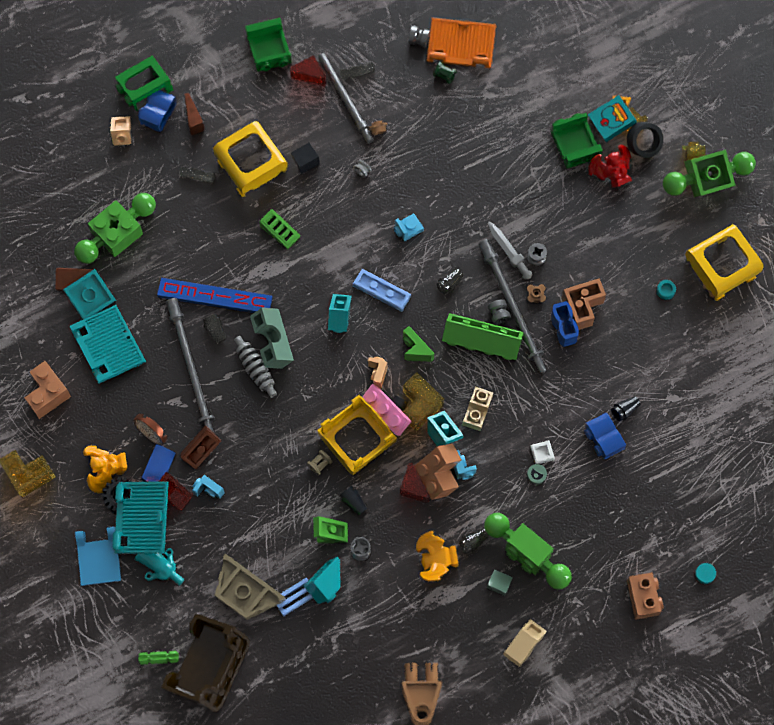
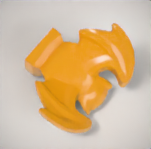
M87 446L83 450L85 456L91 457L90 465L93 469L92 472H97L95 477L91 474L87 477L88 487L95 493H103L102 489L107 487L106 484L112 482V475L115 473L123 475L127 469L125 453H120L116 456L109 454L107 451L97 449L96 446Z
M433 531L423 534L416 544V551L418 553L423 549H427L429 552L422 554L421 563L424 570L428 568L430 570L420 572V577L430 582L439 581L441 579L439 577L449 571L448 566L458 567L456 545L450 548L444 547L445 541L433 535Z

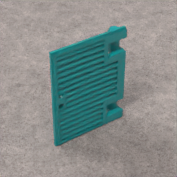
M117 305L69 326L99 384L146 362ZM83 327H85L88 333L84 336H82L79 330ZM103 365H105L108 371L104 374L99 369Z
M119 482L117 484L115 494L117 502L116 529L113 533L112 542L114 553L164 554L169 482ZM124 489H131L130 499L123 498ZM121 537H128L127 546H120Z

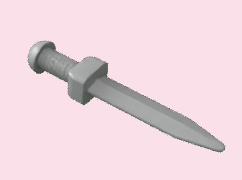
M488 222L492 235L510 258L511 266L519 269L523 279H530L532 271H529L524 265L522 254H517L501 230L492 222Z

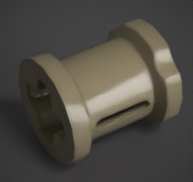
M322 450L318 452L319 454L311 462H307L308 467L318 476L323 468L333 463L331 458Z

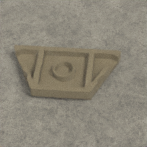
M226 554L223 556L224 562L219 574V584L216 588L215 597L244 619L249 620L286 600L282 594Z

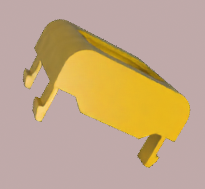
M257 121L220 141L213 148L218 164L229 174L242 197L249 190H254L275 178L281 171L286 172L288 168L287 161ZM251 134H257L261 142L270 150L272 157L268 162L255 170L244 173L230 157L228 149L249 138Z
M734 224L687 250L685 254L687 261H690L693 270L700 280L715 296V301L725 297L726 292L743 282L749 283L754 280L756 275L763 270L761 259ZM727 237H732L748 259V264L728 277H720L705 258L704 250L716 242L720 244Z
M360 395L352 399V404L330 420L328 418L320 424L321 428L318 429V435L351 475L357 473L397 441V437L392 433L384 420ZM360 417L368 422L379 435L381 441L379 446L365 457H360L353 461L336 443L335 434L353 419Z

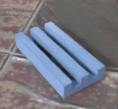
M306 577L281 594L286 597L304 586L309 580ZM305 588L276 605L283 617L313 598L309 594L285 610L283 609L285 605L308 592Z

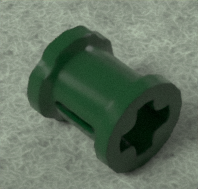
M439 62L433 76H438L446 80V83L451 84L457 70L450 69L443 62Z

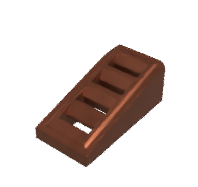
M186 93L185 104L191 135H195L204 131L205 128L190 94Z

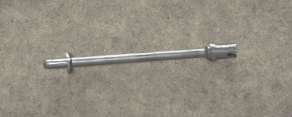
M489 239L483 240L478 245L485 257L484 262L491 266L520 331L523 332V338L531 353L528 356V360H534L538 371L545 373L546 368L541 359L544 352L542 350L538 351L497 263L498 254L494 252Z
M171 298L166 301L170 313L169 320L175 324L202 418L198 420V423L206 425L214 432L211 422L215 420V417L209 415L182 324L184 314L180 311L178 299Z

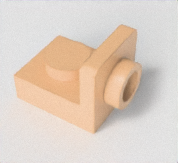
M130 116L112 117L111 136L113 145L131 144Z
M369 357L368 366L375 368L372 372L371 380H373L374 385L381 389L388 369L387 362L380 357Z

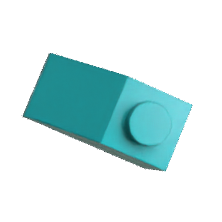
M332 295L329 308L328 330L336 333L347 332L352 296Z
M445 411L427 417L428 435L437 446L446 445L463 438V434Z
M338 557L328 560L304 585L305 589L318 604L331 602L337 596L335 593L340 589V559Z

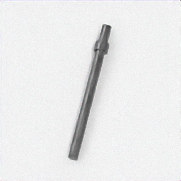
M324 53L320 54L318 58L356 122L357 130L359 133H362L368 144L372 143L374 139L368 130L367 123L362 120Z

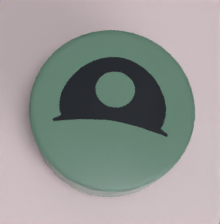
M534 464L528 469L527 478L532 484L537 485L545 481L547 471L544 466Z

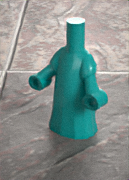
M168 548L165 551L167 559L162 554L138 553L136 555V561L156 572L153 574L147 572L145 574L147 581L158 578L160 580L171 578L179 586L184 582V579L175 572L176 564L173 561L172 549Z

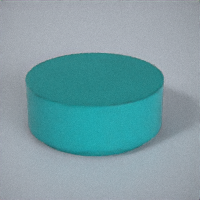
M670 280L661 281L656 289L657 295L664 300L673 298L676 292L675 284Z
M708 563L699 565L695 571L696 579L702 584L711 583L716 577L715 568Z

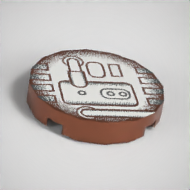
M138 414L133 419L137 429L153 443L163 445L167 441V435H162L164 433L163 429L150 417L143 418V414Z

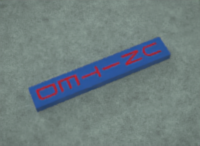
M161 278L157 294L159 298H177L178 301L255 313L260 308H271L273 299L271 295Z

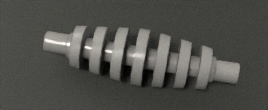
M241 336L234 339L238 346L236 351L237 354H240L239 358L243 361L242 364L246 368L245 371L247 374H250L252 380H255L254 382L257 386L260 385L261 391H267L270 398L274 397L277 394L273 388L275 382L271 379L272 376L268 372L269 369L265 368L261 356L256 353L254 348H251L252 345L249 342H244Z

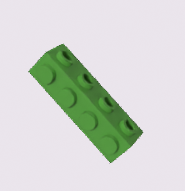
M449 313L442 341L452 346H463L468 350L483 351L487 355H498L507 360H516L523 332Z

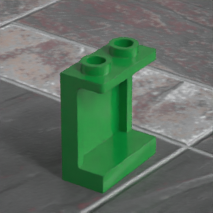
M281 18L245 26L257 72L268 71L275 67H285L292 63Z
M577 113L571 118L565 120L558 119L552 124L551 133L566 169L590 162L594 156L602 155L603 149L600 144L597 145L587 122V113Z

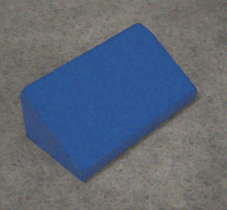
M156 444L142 475V481L164 482L176 453Z

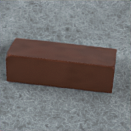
M56 268V290L63 291L64 288L91 272L92 269Z
M205 425L181 452V458L194 469H197L221 440Z

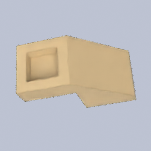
M530 619L503 655L520 667L547 631Z

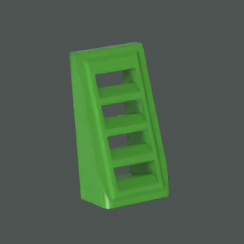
M272 209L260 220V227L286 249H289L300 238V235ZM279 224L280 226L274 230L273 228ZM283 229H286V231L280 236L279 233ZM289 234H292L287 241L284 240Z

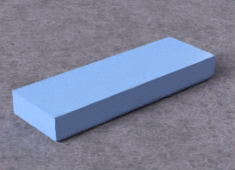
M364 269L360 271L353 283V287L401 312L411 298L410 293Z

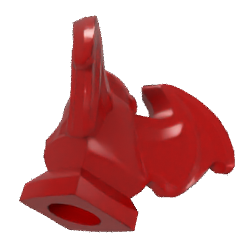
M619 145V151L612 152L604 157L607 163H602L601 154L594 156L589 163V175L592 176L594 174L602 181H605L608 177L612 181V187H618L632 181L631 177L627 175L630 159L632 158L629 149L625 145Z

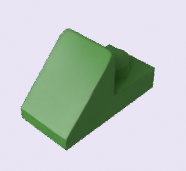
M408 326L403 330V341L408 347L412 346L404 354V360L433 361L434 352L412 328Z
M320 516L314 517V537L317 538L318 543L348 542V523Z

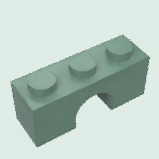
M260 308L253 313L250 318L254 332L264 335L269 342V345L260 350L265 368H284L294 359L279 309Z

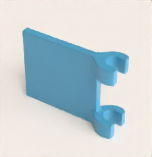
M108 527V540L86 542L84 531L75 532L81 586L121 581L119 553H114L112 548L115 527Z

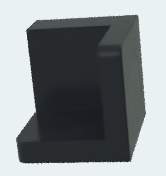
M310 143L291 152V156L298 165L301 175L319 165V156Z

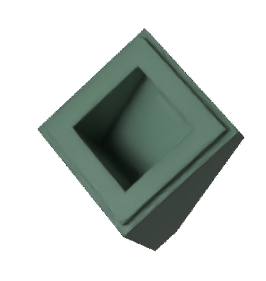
M494 570L487 589L505 596L513 577Z

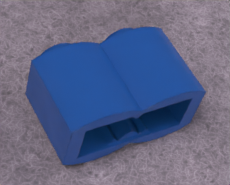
M160 90L148 96L147 104L138 113L140 124L161 132L176 107V97Z
M567 301L554 304L551 313L552 324L557 329V338L563 347L576 344L579 335L578 325L572 319V308Z
M607 413L586 423L585 435L595 443L594 449L599 457L602 456L605 460L625 449L626 444Z

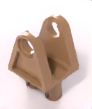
M406 663L405 682H402V693L414 725H429L432 721L442 686V681H438V663H433L432 672L431 663L425 664L426 681H417V663H412V672L410 671V663ZM425 712L427 718L420 719L417 717V713Z

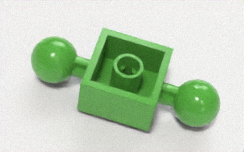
M726 150L685 161L688 174L682 175L679 172L667 174L663 180V188L666 193L672 196L680 195L685 191L686 186L691 185L694 197L736 186L732 173L735 172L741 176L749 175L755 169L756 161L753 155L748 152L736 154L731 162L728 160Z
M139 193L133 198L132 208L128 211L117 200L87 223L95 238L92 240H82L77 243L74 249L76 259L81 263H92L98 257V249L102 246L114 257L119 255L143 235L141 225L135 219L138 216L146 217L151 215L156 207L155 199L148 193Z
M492 513L486 518L484 527L487 534L493 538L503 537L507 541L505 547L506 555L513 561H519L522 564L521 567L527 573L536 575L541 569L546 573L547 583L554 589H564L570 584L572 575L569 568L563 564H552L549 559L554 548L522 523L514 532L510 529L509 520L504 514Z

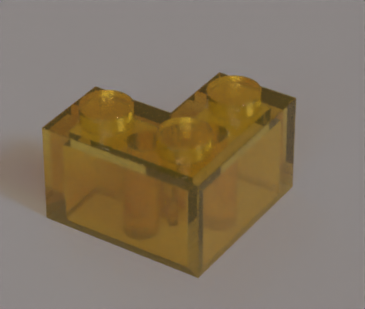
M417 372L403 384V393L412 401L403 410V413L411 420L409 425L417 431L427 422V417L434 415L444 405V398Z
M16 450L0 458L1 466L22 498L56 478L43 455L26 465Z

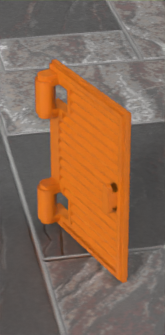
M432 18L427 62H433V59L442 60L444 64L476 67V64L485 65V68H491L496 24Z

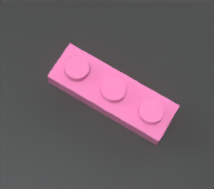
M372 384L362 396L395 435L400 436L411 423V420L377 385Z

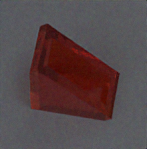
M314 55L290 68L292 79L326 87V74Z
M410 463L400 488V495L427 503L430 501V495L413 463Z
M165 472L159 482H169L167 502L182 511L193 494L168 472Z

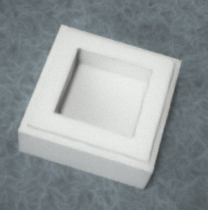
M549 440L530 445L535 464L555 459Z

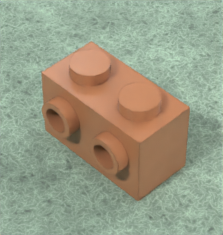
M653 572L628 577L627 585L635 620L659 616L662 612L661 609H663V601L661 597H658L657 590H659L657 578L653 577Z

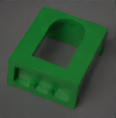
M153 56L115 76L117 91L120 95H125L124 99L129 107L133 106L135 111H138L136 103L164 88L167 93L173 91L171 80ZM148 68L156 77L155 80L137 90H128L125 87L126 82L130 78Z

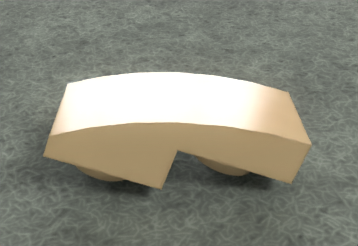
M475 387L462 423L463 426L481 431L494 394L493 392Z

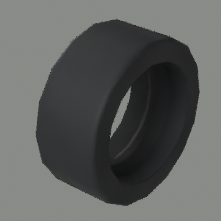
M638 122L628 131L626 141L628 149L634 155L648 158L658 154L662 149L664 137L657 125L649 122ZM643 129H649L653 134V143L648 150H640L637 146L638 134Z

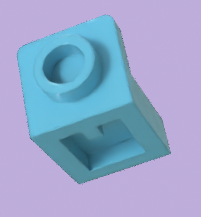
M412 214L401 221L399 218L396 219L394 231L405 242L423 232L424 228L415 214Z
M457 450L462 461L453 467L456 477L463 480L470 479L476 474V465L464 468L467 466L464 455L461 456L460 451Z
M205 475L202 478H198L193 484L192 491L197 497L204 488H206L204 491L213 498L217 496L221 499L225 493L221 486Z

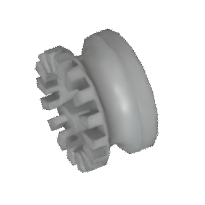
M358 160V165L355 164L353 168L356 173L365 178L367 172L370 173L372 170L368 166L369 164L366 165V162L363 160Z

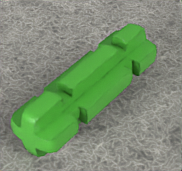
M169 651V653H139L140 664H148V662L151 664L167 663V661L177 663L179 661L177 651Z

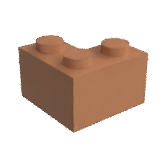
M600 278L566 288L562 294L563 302L567 301L572 308V319L577 323L579 330L593 325L595 317L591 307L603 304L606 297Z
M46 361L30 371L31 376L39 387L24 398L40 419L71 396Z
M453 443L436 447L414 466L431 500L446 497L459 487L450 471L462 461Z

